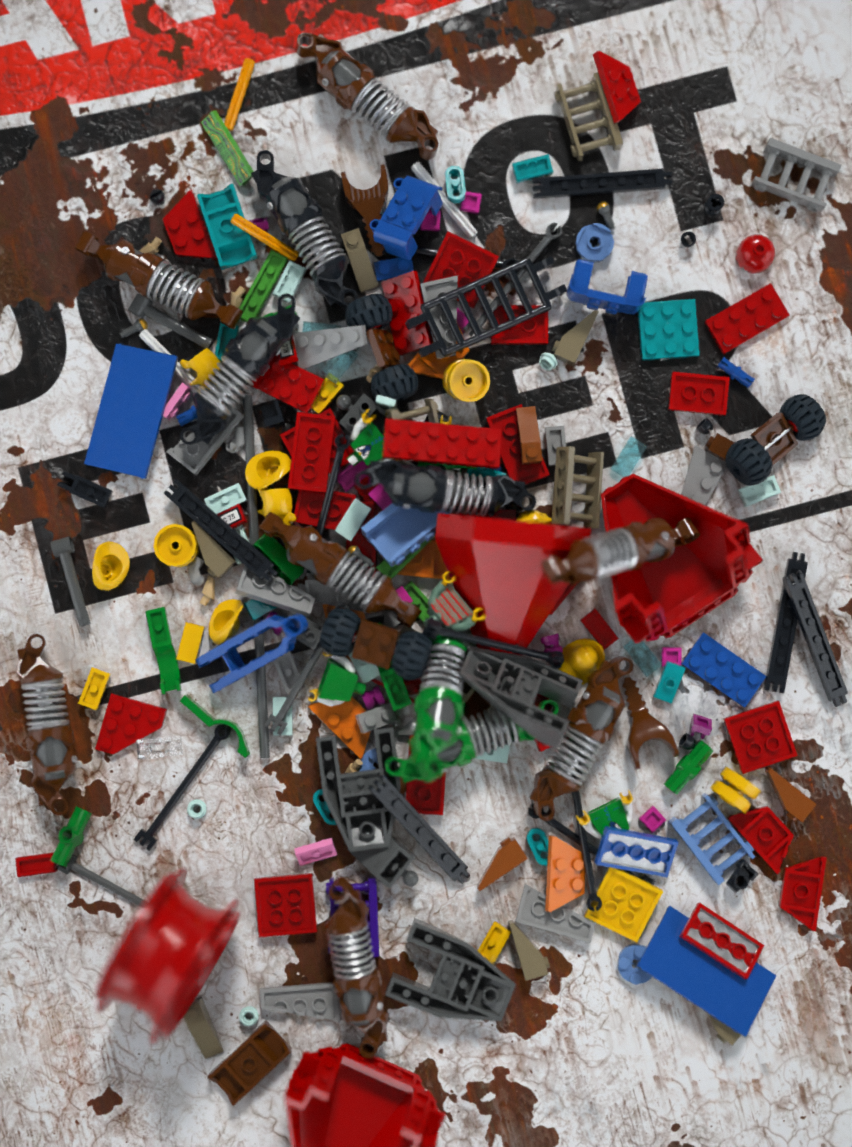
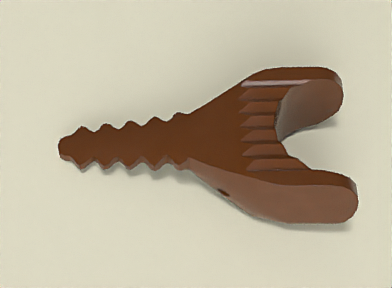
M385 164L380 165L381 177L378 183L367 190L353 187L348 182L345 172H341L347 201L362 216V222L366 224L364 229L368 231L366 236L370 238L369 245H372L371 252L375 253L376 257L382 256L384 247L382 244L374 241V233L370 228V222L374 219H381L380 214L388 197V179Z
M626 677L622 687L626 689L624 692L628 696L626 702L630 703L628 709L632 711L630 714L632 722L627 739V748L635 770L640 769L639 749L643 743L650 740L663 742L668 746L674 757L679 756L674 737L667 726L648 713L649 709L644 707L646 702L641 700L642 695L638 694L639 688L635 687L636 681L632 680L631 677Z

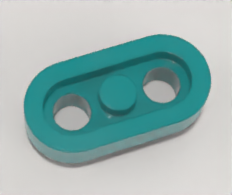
M450 166L445 171L447 198L452 203H460L466 197L464 172L459 166Z
M317 790L313 796L315 806L327 824L336 825L334 818H331L329 815L331 811L326 801L320 800L323 790Z
M532 828L527 833V842L536 861L540 865L546 866L548 864V855L546 858H542L541 853L544 851L548 853L549 841L542 829ZM534 834L540 836L537 841L532 838Z

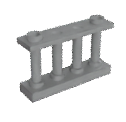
M770 138L764 148V151L768 152L769 156L760 178L755 176L751 186H754L758 191H767L806 206L812 212H821L827 205V203L821 201L829 177H835L838 174L841 164ZM779 156L785 158L787 162L777 185L767 180L775 159ZM798 163L803 165L804 171L796 191L785 188L793 165ZM816 170L821 172L822 177L814 198L804 195L803 192L811 171Z

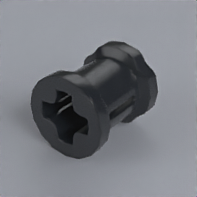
M719 194L711 195L704 205L705 212L711 216L717 215L724 206L723 197ZM713 202L716 203V207H715V208L712 207Z

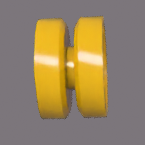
M459 359L450 363L445 369L442 378L443 387L447 394L453 399L465 402L478 401L484 397L490 385V376L486 367L480 362L470 359Z
M167 525L159 530L154 538L153 547L155 555L168 566L179 568L188 566L199 554V544L195 533L183 525ZM175 543H179V547L177 549H174Z
M725 766L720 776L728 785L715 780L710 789L718 794L719 798L733 808L736 807L746 814L751 804L743 795L756 799L761 790Z

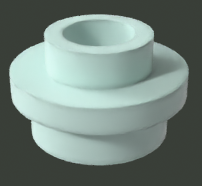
M542 353L539 360L540 366L547 371L556 368L558 364L556 357L551 353Z
M199 799L192 800L187 807L189 816L194 819L202 818L207 811L206 804ZM194 806H200V812H195Z
M252 1006L244 1007L239 1014V1019L245 1026H253L259 1018L257 1009ZM246 1013H251L253 1018L248 1019Z

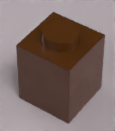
M717 433L714 437L710 436L705 444L707 447L706 451L725 461L728 449L735 442Z

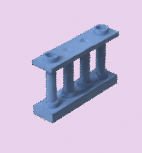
M704 793L702 797L705 799V803L683 820L673 817L668 822L714 882L720 885L725 881L722 878L723 872L746 854L751 859L755 858L752 853L754 849L748 841L744 843L717 807L719 803L713 795L708 796ZM712 808L718 817L695 835H689L686 831L688 825ZM723 823L729 833L709 849L702 851L698 846L699 841ZM735 839L741 848L720 865L713 866L709 861L712 859L711 856Z

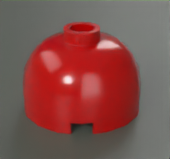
M753 234L746 237L736 250L738 265L750 274L764 272L775 258V247L772 241L761 234Z

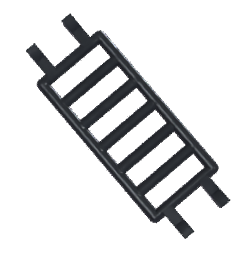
M552 256L534 265L530 258L522 259L421 304L420 308L423 314L407 320L405 325L410 330L427 322L436 342L420 348L418 351L420 357L423 358L437 350H440L442 356L447 357L551 310L552 306L549 300L567 292L565 284L545 292L537 275V272L547 269L555 263ZM523 267H526L543 304L535 309H532L516 274V271ZM505 275H509L526 312L517 317L499 281V278ZM489 282H492L509 319L502 324H498L481 287ZM471 290H475L492 327L484 332H481L464 295ZM456 297L475 335L464 340L447 301ZM438 305L441 306L457 341V344L448 348L429 310Z

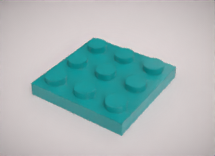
M695 299L644 302L638 311L642 361L698 357L699 342Z

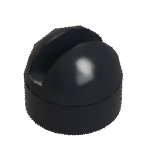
M153 189L151 191L150 200L154 205H162L165 202L166 197L162 190Z
M690 231L683 233L681 236L682 245L687 248L694 246L696 243L695 234ZM687 235L692 241V244L690 245L688 244V241L685 239Z
M705 418L697 425L696 429L700 433L707 435L710 433L708 429L713 430V424L708 418Z
M685 733L679 741V747L685 750L693 749L695 747V738Z

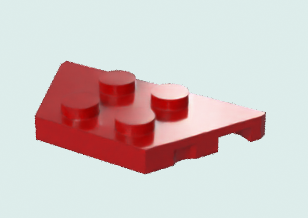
M596 51L593 54L613 122L616 124L631 112L641 100L630 66L601 51Z
M189 190L163 218L175 254L181 257L192 256L193 258L202 257L217 260L213 243L193 191Z
M768 806L748 810L746 814L741 812L726 817L778 875L794 835Z
M825 856L785 867L783 873L779 907L812 931H816L827 860Z

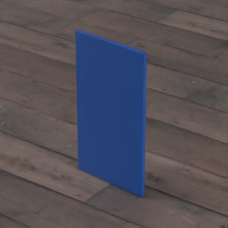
M116 344L84 464L140 477L141 479L147 478L178 361L176 355Z
M668 906L641 959L637 963V967L743 1037H746L776 975L756 962L748 979L741 978L679 937L689 918L673 907Z

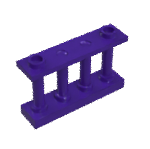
M369 876L368 881H365V883L351 885L355 890L369 893V900L366 901L370 912L367 931L370 932L371 936L370 945H372L373 957H379L377 878ZM330 877L329 883H326L327 895H329V889L334 882V877ZM336 886L338 891L343 892L341 887ZM330 897V910L332 917V915L339 909L340 905L335 904V900H333Z

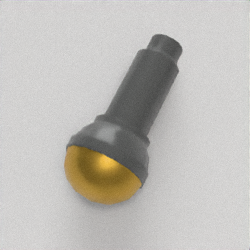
M607 202L599 203L597 212L603 216L610 231L615 229L614 221L609 213L610 205Z
M137 319L134 325L123 330L120 335L124 338L136 332H142L147 329L148 324L144 319Z
M358 546L349 547L350 556L356 555L357 560L362 559L363 564L368 563L370 568L374 565L372 560L361 553Z

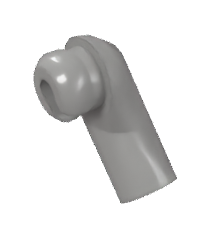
M235 427V438L226 444V450L230 453L238 452L245 445L244 427Z
M197 556L188 572L191 582L194 585L201 586L205 579L201 576L199 570L204 560Z

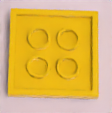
M609 867L596 891L597 896L602 900V907L597 911L598 902L592 900L591 906L594 907V911L587 908L584 915L586 918L638 942L663 890L622 869Z

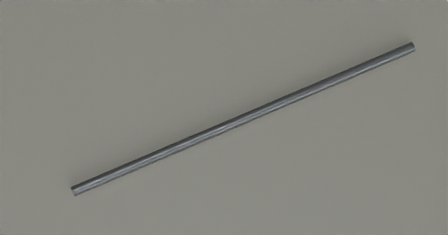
M245 395L243 397L246 465L255 456L252 395ZM247 483L249 539L253 545L259 539L257 489L250 487ZM263 615L253 620L254 625L263 621ZM264 633L254 638L255 659L265 653ZM264 665L256 670L260 758H270L268 727L264 726L268 719L266 669Z

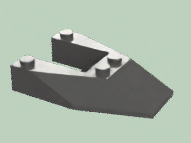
M470 647L459 673V676L489 704L537 741L557 749L564 737L569 721L534 706L536 694L538 693L571 708L583 681L531 657L477 647Z
M393 726L374 729L378 769L340 774L335 734L316 736L323 797L350 852L389 847L394 816L369 791L368 787L371 785L376 790L377 787L373 782L377 780L382 784L383 782L378 777L382 774L388 778V781L400 793V776L389 774L384 767L385 761L389 757H397ZM392 761V765L389 763L390 771L398 769L397 761Z
M414 918L407 935V940L442 954V958L430 987L393 972L385 990V996L439 1018L502 1021L516 984L469 943L431 924Z

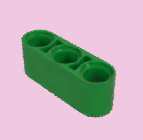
M263 534L253 544L256 549L275 565L273 569L278 572L277 576L285 580L286 584L292 585L304 573L303 567L293 565L287 561L286 549L274 537L271 538Z

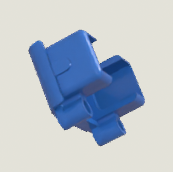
M406 176L404 179L397 178L394 181L393 185L396 193L381 219H374L370 222V228L374 233V241L382 244L387 253L405 260H411L418 248L412 234H416L429 209H431L434 216L437 215L443 204L438 190L442 191L443 188L411 176Z
M581 259L576 261L566 292L569 300L587 305V308L591 310L605 309V312L609 314H617V312L635 314L640 310L646 300L644 295L648 280L647 274L631 271V276H628L625 293L623 296L588 289L594 262Z

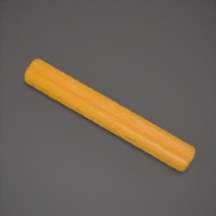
M249 58L244 60L224 121L225 126L230 132L234 129L255 65L254 61Z
M234 214L230 222L288 259L292 261L297 259L298 251H295L240 215Z

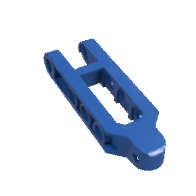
M295 614L288 618L278 615L268 617L198 657L195 661L199 668L208 665L220 657H223L231 673L209 685L214 694L293 650L297 636L308 629V622L302 614ZM273 627H281L286 637L282 639L280 646L245 665L236 648Z

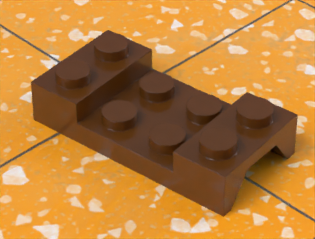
M265 1020L225 1060H222L208 1074L207 1078L220 1086L227 1094L230 1103L234 1106L291 1053L292 1047Z

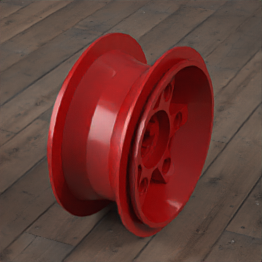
M181 868L176 874L173 872L169 873L151 893L115 949L95 992V997L98 999L96 1011L98 1012L104 1011L112 1001L129 1003L145 1013L155 1026L150 1039L152 1045L161 1036L166 1040L181 1022L221 957L241 916V913L236 911L239 905L237 898L231 902L226 910L210 908L194 899L183 886L188 873L186 868Z

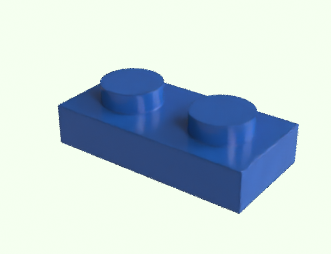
M394 258L374 262L377 282L414 271L412 259Z

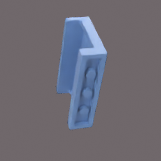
M392 503L361 527L363 536L385 561L393 567L395 564L397 566L406 559L405 556L410 552L412 554L421 547L420 544L425 540L428 542L435 536L438 513H450L445 511H435L434 513L421 512L420 509H404Z

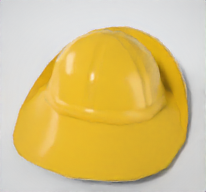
M273 450L255 455L246 465L245 478L247 483L254 489H263L281 480L290 471L291 459L287 454Z
M107 541L100 544L95 551L92 578L94 585L100 590L109 591L116 588L122 583L129 571V556L120 544Z
M226 600L214 609L208 630L210 638L216 645L223 644L227 638L237 634L240 628L238 615L243 608L241 600Z
M587 638L577 639L563 648L564 663L558 670L583 680L581 685L588 683V676L598 670L602 661L605 660L602 645Z

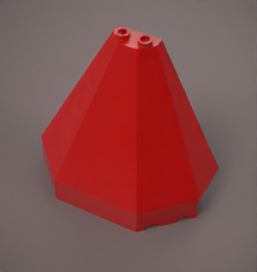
M631 474L622 478L619 483L613 487H608L601 494L605 532L628 526L631 522L644 524L652 518H661L671 528L675 529L679 521L689 517L700 533V536L693 542L675 547L672 556L668 559L656 562H643V566L639 570H628L611 575L615 611L620 626L625 629L635 644L643 639L648 642L658 640L659 636H664L665 638L674 636L735 596L739 591L737 589L738 585L741 582L745 583L753 573L752 568L763 561L762 557L750 544L748 524L638 475Z
M438 513L434 538L447 571H450V579L452 580L456 576L455 581L452 582L454 589L472 612L477 608L482 609L477 614L478 618L486 615L483 621L477 620L476 624L470 627L472 635L527 648L569 585V583L563 581L555 584L550 583L541 567V563L553 556L561 561H565L568 558L571 544L575 540L591 537L592 528ZM476 644V645H477V648L488 649V650H493V651H499V652H504V653H510V654H515V655H521V654H517V653H513V652H509V651H504V650H500V649H496V648H492V647H488V646H483V645Z
M348 1043L341 1044L338 1048H332V1046L320 1048L317 1052L313 1053L305 1051L297 1068L293 1071L284 1094L291 1147H436L438 1131L446 1118V1114L443 1111H439L436 1106L437 1101L429 1090L424 1089L419 1075L377 1056L365 1058L360 1054L359 1048Z

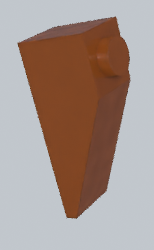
M535 406L516 408L522 465L540 464L543 460Z
M766 767L764 770L782 808L787 811L786 816L794 822L798 820L803 823L817 804L773 769Z
M507 837L499 843L501 846L497 848L477 884L479 891L528 859L514 837L511 839Z

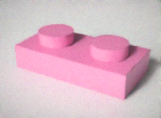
M183 382L165 406L163 416L168 420L171 417H176L180 411L179 406L182 402L185 403L191 396V389Z
M332 838L294 849L300 866L337 856Z

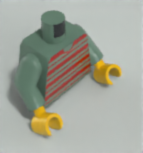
M448 571L444 573L443 581H440L430 594L428 600L429 608L427 610V614L430 617L424 621V624L426 626L428 621L433 619L441 621L442 628L464 632L476 624L477 620L483 621L486 615L478 618L477 614L482 609L477 608L472 612L451 585L447 586L448 583H452L456 579V576H454L451 581H448L446 578L447 574L450 573Z

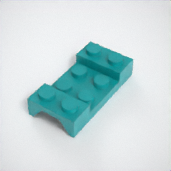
M229 184L224 190L212 194H198L200 207L221 269L225 270L258 259L250 234L230 222L234 214L244 218L234 184Z

